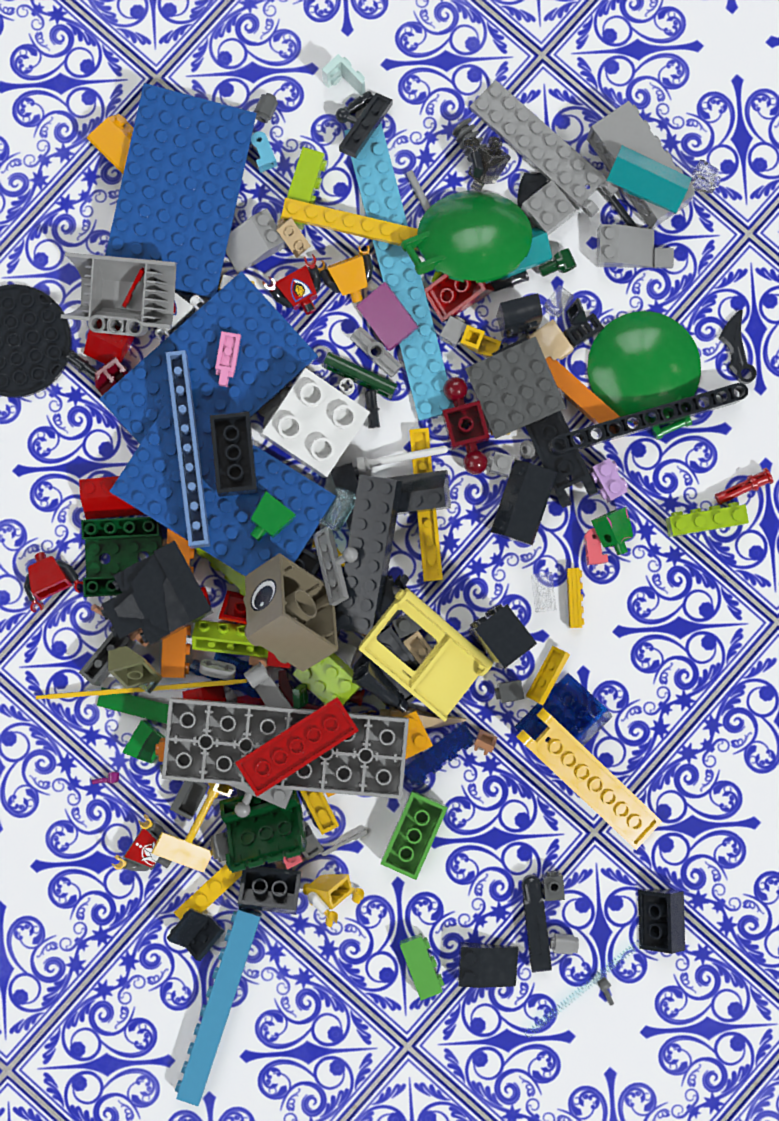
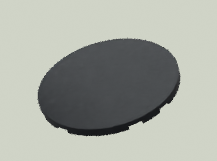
M20 284L0 286V396L21 398L45 390L60 377L68 363L66 357L69 353L71 354L72 332L68 319L61 318V314H65L64 311L49 295L30 286Z

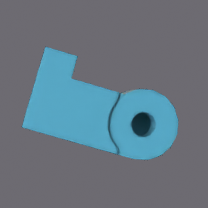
M260 131L255 132L251 136V143L253 149L259 154L260 159H257L256 163L261 173L277 167V162L266 134Z

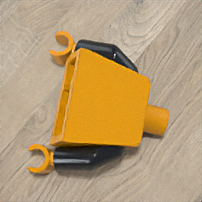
M369 245L366 247V252L361 251L359 246V255L326 266L325 262L321 260L323 266L318 268L325 285L335 293H341L342 296L350 294L352 303L363 300L360 290L368 287L367 283L371 280L373 264L369 255Z

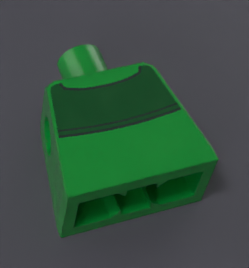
M141 720L122 753L152 764L157 757L159 758V756L155 755L156 744H159L161 738L166 737L149 722Z

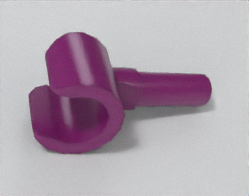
M108 772V778L93 779L92 784L117 783L119 781V773Z

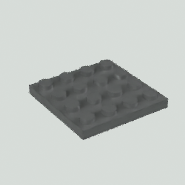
M536 337L465 368L495 439L566 408Z

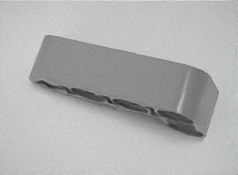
M261 662L244 673L247 681L255 688L266 706L293 708Z

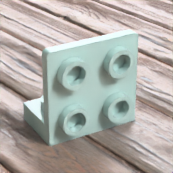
M337 54L322 68L323 83L327 88H330L332 85L338 84L342 78L341 76H343L363 97L365 93V77L360 71H355L351 67L352 64L346 57L342 58Z

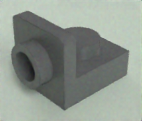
M307 825L305 827L307 846L305 852L302 853L307 860H310L324 851V848L312 832L311 827Z

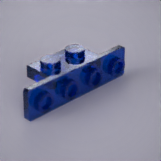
M216 652L213 659L236 666L234 678L236 680L246 679L244 673L253 666L249 665L247 661L226 653ZM194 659L189 666V671L197 676H203L212 681L223 680L202 675L199 672V660ZM249 682L226 685L232 690L241 691L250 697L260 698L255 688Z

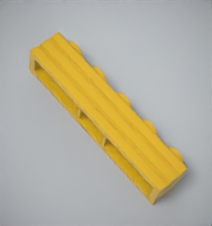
M567 568L569 628H582V625H584V618H582L584 607L581 606V601H583V594H581L583 583L580 582L582 570L580 568Z

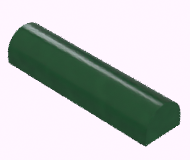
M328 352L324 360L323 367L343 378H350L354 383L369 390H375L377 394L392 400L398 387L397 383L332 352Z

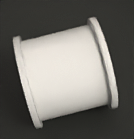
M350 378L342 379L339 383L340 391L345 395H351L355 390L353 380ZM346 382H349L352 387L348 391H345L344 387H342V385H346Z

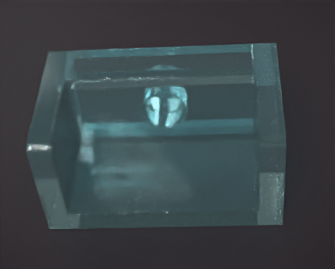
M336 487L334 490L337 492L336 498L325 517L319 518L318 522L333 531H341L354 507L356 495L343 487Z

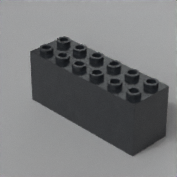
M499 604L492 607L485 613L487 617L484 616L470 624L471 629L468 630L495 667L505 669L537 644L508 604L504 606Z

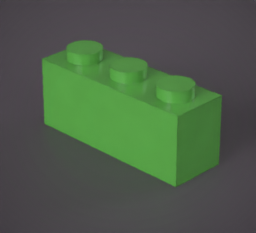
M422 933L401 940L400 947L420 1000L442 993V986L445 984L441 974L437 975L435 967L438 966L434 955H429L428 949L431 947L427 937L423 938Z

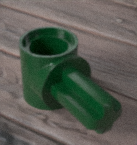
M567 248L556 253L553 261L540 266L538 269L540 275L545 277L556 271L566 273L577 267V264L570 249Z

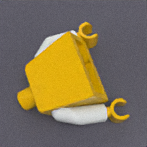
M349 874L320 875L313 882L306 883L303 886V893L308 895L309 903L322 915L326 916L325 924L328 927H332L333 921L337 924L338 920L337 912L329 911V909L333 910L351 893L353 894L352 901L357 904L364 897V890L353 887L354 885L350 882Z

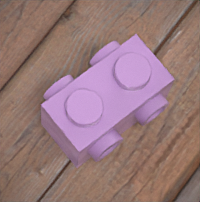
M608 458L590 469V475L594 483L597 482L600 488L599 493L603 500L606 499L607 503L628 492L626 489L628 485L623 477L620 478L617 472L619 468L615 461H611Z

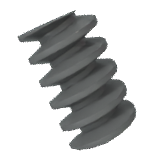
M467 118L454 128L452 134L454 137H457V143H460V148L464 150V155L468 156L467 160L472 163L470 153L479 151L480 156H482L486 152L487 156L490 150L484 151L487 146L486 143L480 145L483 138H476L479 131L472 132L476 126L475 124L469 126L468 124L472 119Z

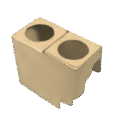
M553 319L528 336V340L533 337L537 338L545 359L551 356L553 360H562L574 350Z

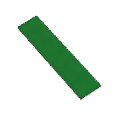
M127 693L99 695L97 702L99 707L167 724L169 704Z

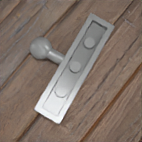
M326 526L313 534L329 604L336 606L349 598L341 564L356 561L358 551L354 547H347L343 551V555L338 556L332 528Z
M230 785L246 792L242 802L235 806V813L241 818L248 816L250 813L249 803L252 796H256L250 786ZM270 788L259 795L258 798L286 809L293 790Z

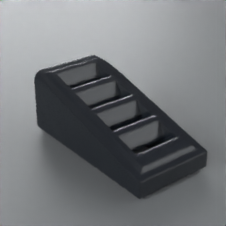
M594 313L586 317L587 322L574 324L563 332L574 349L604 329ZM589 321L592 323L595 330L591 328V326L588 323ZM575 330H577L580 333L582 338L579 337Z

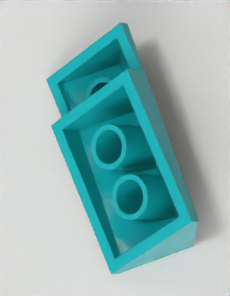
M622 145L606 181L623 188V191L676 214L688 191L692 178Z
M537 227L531 228L532 243L528 256L524 258L516 270L502 277L501 280L552 260L553 257L547 232Z

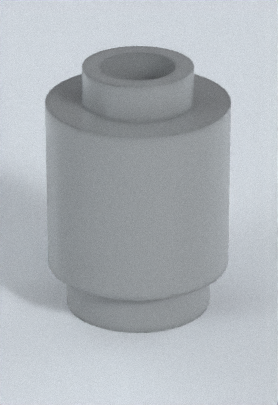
M554 933V936L550 937L549 946L550 949H553V953L573 955V953H578L579 939L570 934Z

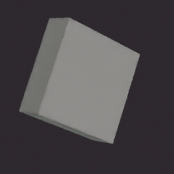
M654 248V268L672 269L674 267V248Z

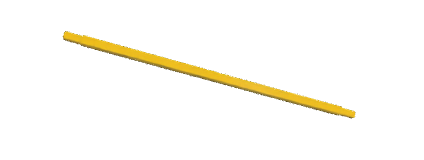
M247 679L142 686L128 689L117 688L37 695L35 697L36 699H57L247 683L248 681Z

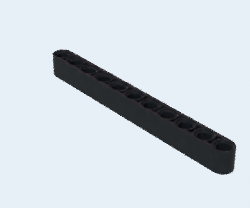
M735 383L558 435L550 441L548 450L552 455L560 456L736 404L747 397L748 388L743 383ZM734 389L739 392V397L734 394ZM716 395L721 396L722 402L717 400ZM699 400L704 402L705 407L699 405ZM681 405L687 408V413L681 410ZM663 410L668 411L669 418L664 416ZM645 415L651 417L652 423H648L645 420ZM628 420L633 422L634 429L628 427ZM609 426L615 427L616 434L610 432ZM591 431L597 432L598 439H594L591 436ZM573 436L580 439V445L574 443ZM555 442L562 444V450H558L555 447Z

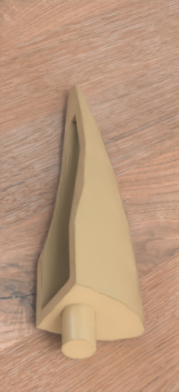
M409 706L404 713L398 709L389 708L380 709L379 714L382 716L403 717L416 710L425 729L449 726L466 721V718L447 716V720L444 722L434 713L421 711Z

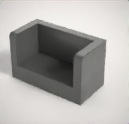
M184 781L170 810L191 820L209 788L208 783Z

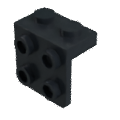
M191 908L183 915L179 923L172 928L167 939L171 943L185 947L195 960L201 961L225 930L212 916Z

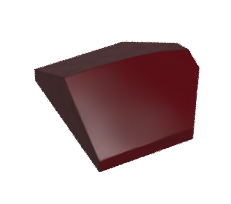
M114 357L95 372L96 389L103 396L128 371Z

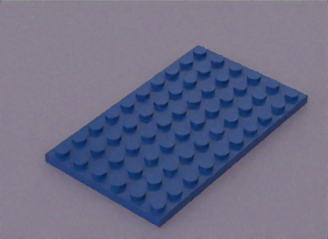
M144 83L105 256L176 262L175 290L212 298L218 289L257 113Z
M241 271L99 399L137 442L141 444L171 398L166 352L186 351L195 409L208 417L210 415L249 412L250 418L315 361L318 355ZM222 331L241 334L236 371L233 378L229 377L228 387L219 385L220 376L216 375L215 369Z
M170 398L109 492L188 541ZM194 408L210 546L201 547L200 549L243 576L248 575L279 553L295 563L336 499V495L253 445L258 493L219 497L216 486L210 417ZM265 492H268L295 513L296 518L274 538L266 533L260 541H257L250 535L256 527L251 522V517Z

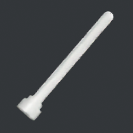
M439 446L370 460L369 458L361 457L357 458V467L359 473H363L375 466L444 454L448 452V447Z

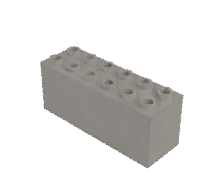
M627 101L591 126L587 141L609 172L623 145L683 174L681 168L676 167L673 163L671 154L661 146L662 143L658 136H654L650 131L651 128L648 122L640 117L638 108L634 104L632 105L630 101ZM691 183L677 212L686 207L695 195V189ZM624 192L650 229H654L675 214Z

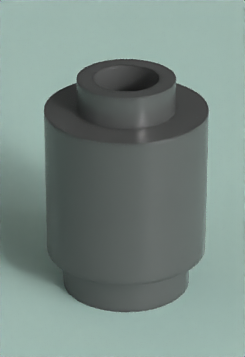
M270 93L261 95L254 110V113H257L256 119L258 121L268 123L272 119L278 105L274 95Z
M225 832L210 836V846L214 860L218 859L219 862L225 861V854L229 853L228 837Z

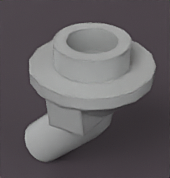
M524 440L521 443L520 453L523 458L531 459L537 455L531 441Z

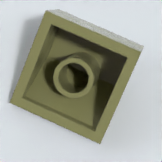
M127 646L108 651V671L126 689L162 680V676L144 657Z

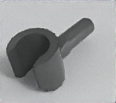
M603 977L598 981V986L604 992L611 1006L614 1002L607 989L612 985L606 977Z

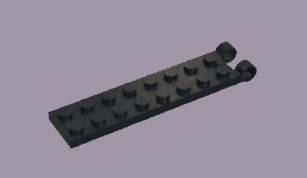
M528 337L516 341L492 353V355H496L504 350H507L515 345H518L528 340ZM561 411L525 426L543 467L557 472L553 489L562 508L572 505L565 488L582 481L589 496L598 493L579 450L560 456H554L548 450V444L558 435L570 432ZM555 442V447L558 450H562V444ZM572 475L573 480H568V476Z

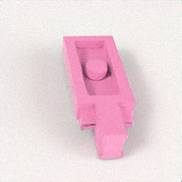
M221 332L215 367L216 375L220 376V386L228 387L229 377H234L241 334Z

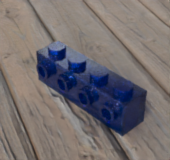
M463 722L436 741L432 747L424 750L405 764L404 774L412 785L415 783L420 785L427 779L426 775L431 771L433 773L439 771L443 767L441 765L446 760L450 762L458 756L457 752L462 748L464 750L470 748L474 744L473 740L475 737Z

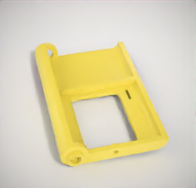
M408 588L400 589L396 593L394 602L358 647L363 654L444 722H446L449 713L476 678L485 675L493 665V662ZM398 610L403 611L437 642L420 666L414 671L377 640L378 634Z

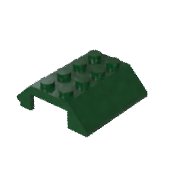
M293 790L286 809L252 796L249 803L250 813L243 818L236 815L235 806L242 802L244 795L219 801L221 819L226 824L229 853L225 854L226 865L232 873L245 870L247 866L253 868L265 865V862L272 863L284 860V857L288 859L301 855V852H305L307 846L302 807L296 790Z

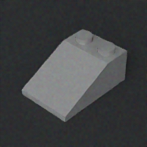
M267 208L253 215L230 232L226 254L237 274L287 247L277 232L278 226Z
M600 224L597 229V267L654 268V229L617 224Z

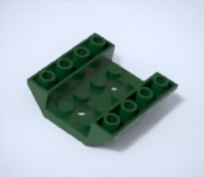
M150 517L81 520L86 558V578H83L84 597L117 596L121 594L122 591L118 592L113 584V581H115L113 575L139 562L138 557L141 552H147L150 556L154 554V551L163 547L160 523ZM105 553L110 555V562L107 564H103L100 560L101 556Z

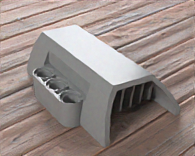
M65 252V256L70 259L82 277L81 306L71 313L61 314V318L88 321V327L96 333L144 336L148 331V327L172 329L176 262ZM143 267L145 273L137 284L130 303L124 308L122 304L139 270ZM99 319H101L103 323L100 329L97 327L96 324ZM117 321H120L121 323V329L119 331H117L115 328V324ZM138 322L140 325V330L136 333L134 331V325Z

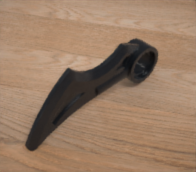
M524 172L518 189L517 205L521 208L523 202L550 181L540 172L534 174Z
M739 310L727 322L719 336V340L725 343L730 350L731 360L729 368L736 375L737 381L749 384L756 378L757 371L753 365L747 363L741 335L743 310ZM744 369L749 370L751 378L744 379L741 371Z

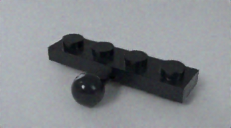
M375 93L359 118L351 115L347 108H339L335 114L337 121L354 124L339 145V151L356 158L393 105V99Z

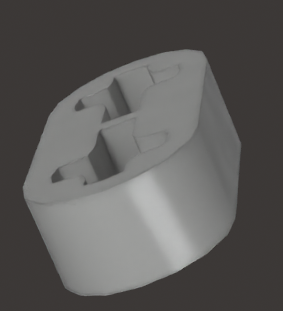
M204 659L200 661L199 672L205 676L232 680L235 678L236 666L212 659Z

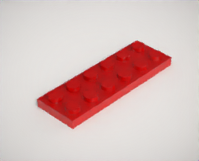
M336 697L239 759L235 764L258 797L359 730L339 698Z

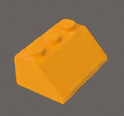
M116 114L107 117L87 136V139L122 174L124 173L134 128L127 122L125 117Z

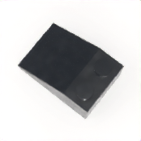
M460 942L458 986L473 988L516 986L518 946Z

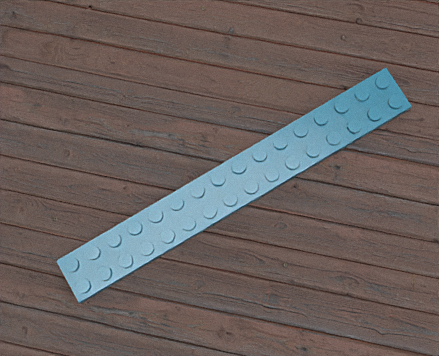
M380 122L356 158L351 157L366 217L408 226ZM350 129L344 130V132H345V137H346V135L348 134V132L350 131ZM372 240L383 283L386 282L419 326L418 329L399 344L418 420L422 421L442 416V410L453 408L454 404L453 401L446 398L443 392L444 384L448 379L421 275L417 274L414 263L401 246Z

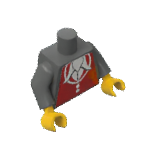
M144 814L143 816L147 821L144 823L138 821L142 829L123 856L125 859L123 860L119 855H116L115 859L120 861L118 864L111 863L112 866L117 870L123 868L130 871H148L149 869H154L157 863L168 868L172 861L152 854V850L161 832H165L163 827L150 820L147 814Z

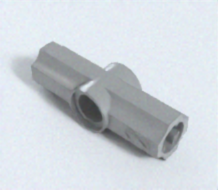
M359 327L350 337V340L391 378L403 366L380 342H377L362 327ZM379 348L381 354L373 356L371 354L372 349Z

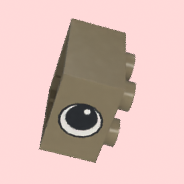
M280 553L245 576L246 595L243 600L246 607L247 625L244 628V632L252 645L262 646L272 652L280 662L289 663L303 672L338 651L335 606L329 604L325 584Z

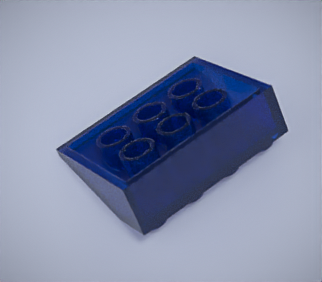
M567 673L552 688L544 705L537 703L514 727L519 732L524 730L533 740H536L548 727L537 716V713L544 708L584 746L613 716L600 701Z

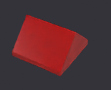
M227 590L219 619L247 624L244 596L241 593Z

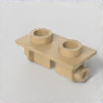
M292 218L278 220V228L276 230L296 258L311 247Z

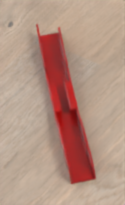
M143 267L139 270L122 304L124 308L130 303L133 297L132 294L145 273Z

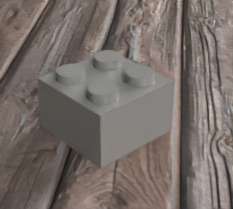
M553 180L523 202L521 207L532 225L547 232V235H550L574 216L576 208Z

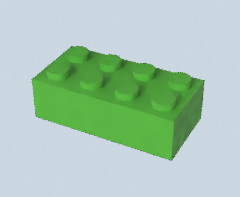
M411 790L380 864L417 880L448 809L447 805Z

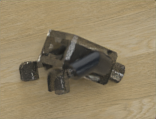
M469 137L464 140L465 148H471L472 152L470 153L472 165L468 172L469 176L474 179L471 187L478 192H481L485 184H494L511 159V156L500 149L503 143L500 138L489 137V147H479L478 151L479 140L477 138Z

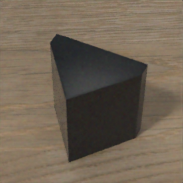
M577 298L566 311L570 323L573 325L587 322L581 301Z

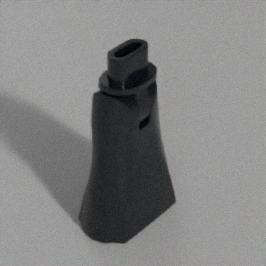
M366 655L358 659L354 664L352 683L377 696L389 708L398 709L404 713L408 707L404 694L399 693L400 691L387 679L380 667Z

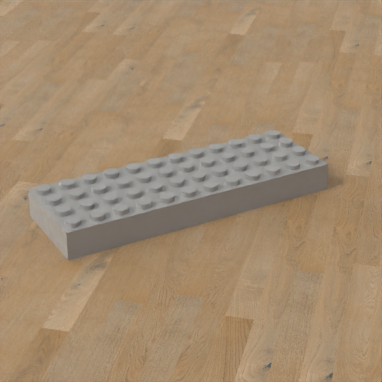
M171 697L169 698L162 779L250 786L235 762L316 710ZM348 713L359 730L357 733L271 788L402 799L409 719L405 717Z

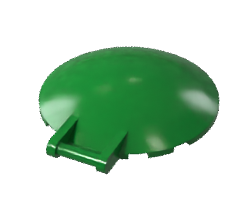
M462 191L448 195L434 203L420 220L417 235L404 240L401 243L403 251L408 253L418 275L435 270L438 273L442 272L448 275L450 279L464 282V280L476 281V283H483L507 276L520 266V263L528 256L531 248L532 229L523 210L508 198L487 191ZM415 248H418L425 261L421 262L414 250Z
M639 311L614 319L600 331L589 351L587 375L591 390L620 417L694 396L700 382L701 359L696 343L681 324L660 313ZM681 405V410L687 413L686 407ZM663 410L664 416L669 418L668 411ZM645 415V420L648 423H652L651 417ZM688 417L663 428L658 426L651 428L656 440H659L665 434L683 426L688 427L692 425V420Z

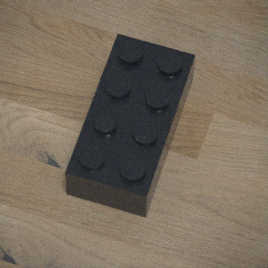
M250 413L210 415L218 496L258 493Z

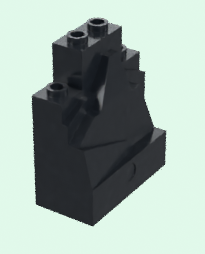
M175 541L157 549L149 557L113 575L115 578L113 584L118 592L122 591V593L101 604L103 607L101 612L105 620H110L112 624L110 629L115 638L118 636L122 640L142 629L143 632L140 635L145 644L149 642L151 646L214 613Z

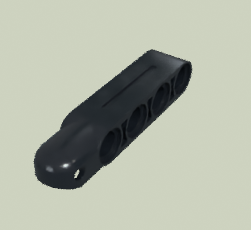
M527 875L523 878L521 887L532 973L552 971L541 881L535 875Z

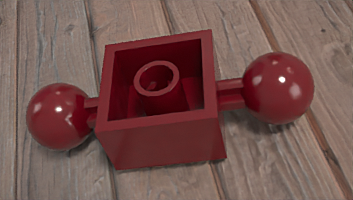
M452 377L445 382L443 392L447 399L453 401L454 407L442 410L443 421L451 450L465 447L467 454L463 460L464 468L468 473L478 475L486 470L488 460L483 452L478 451L476 444L488 441L490 436L480 400L465 404L464 397L468 391L467 384L459 377ZM463 422L470 424L467 430L461 427Z

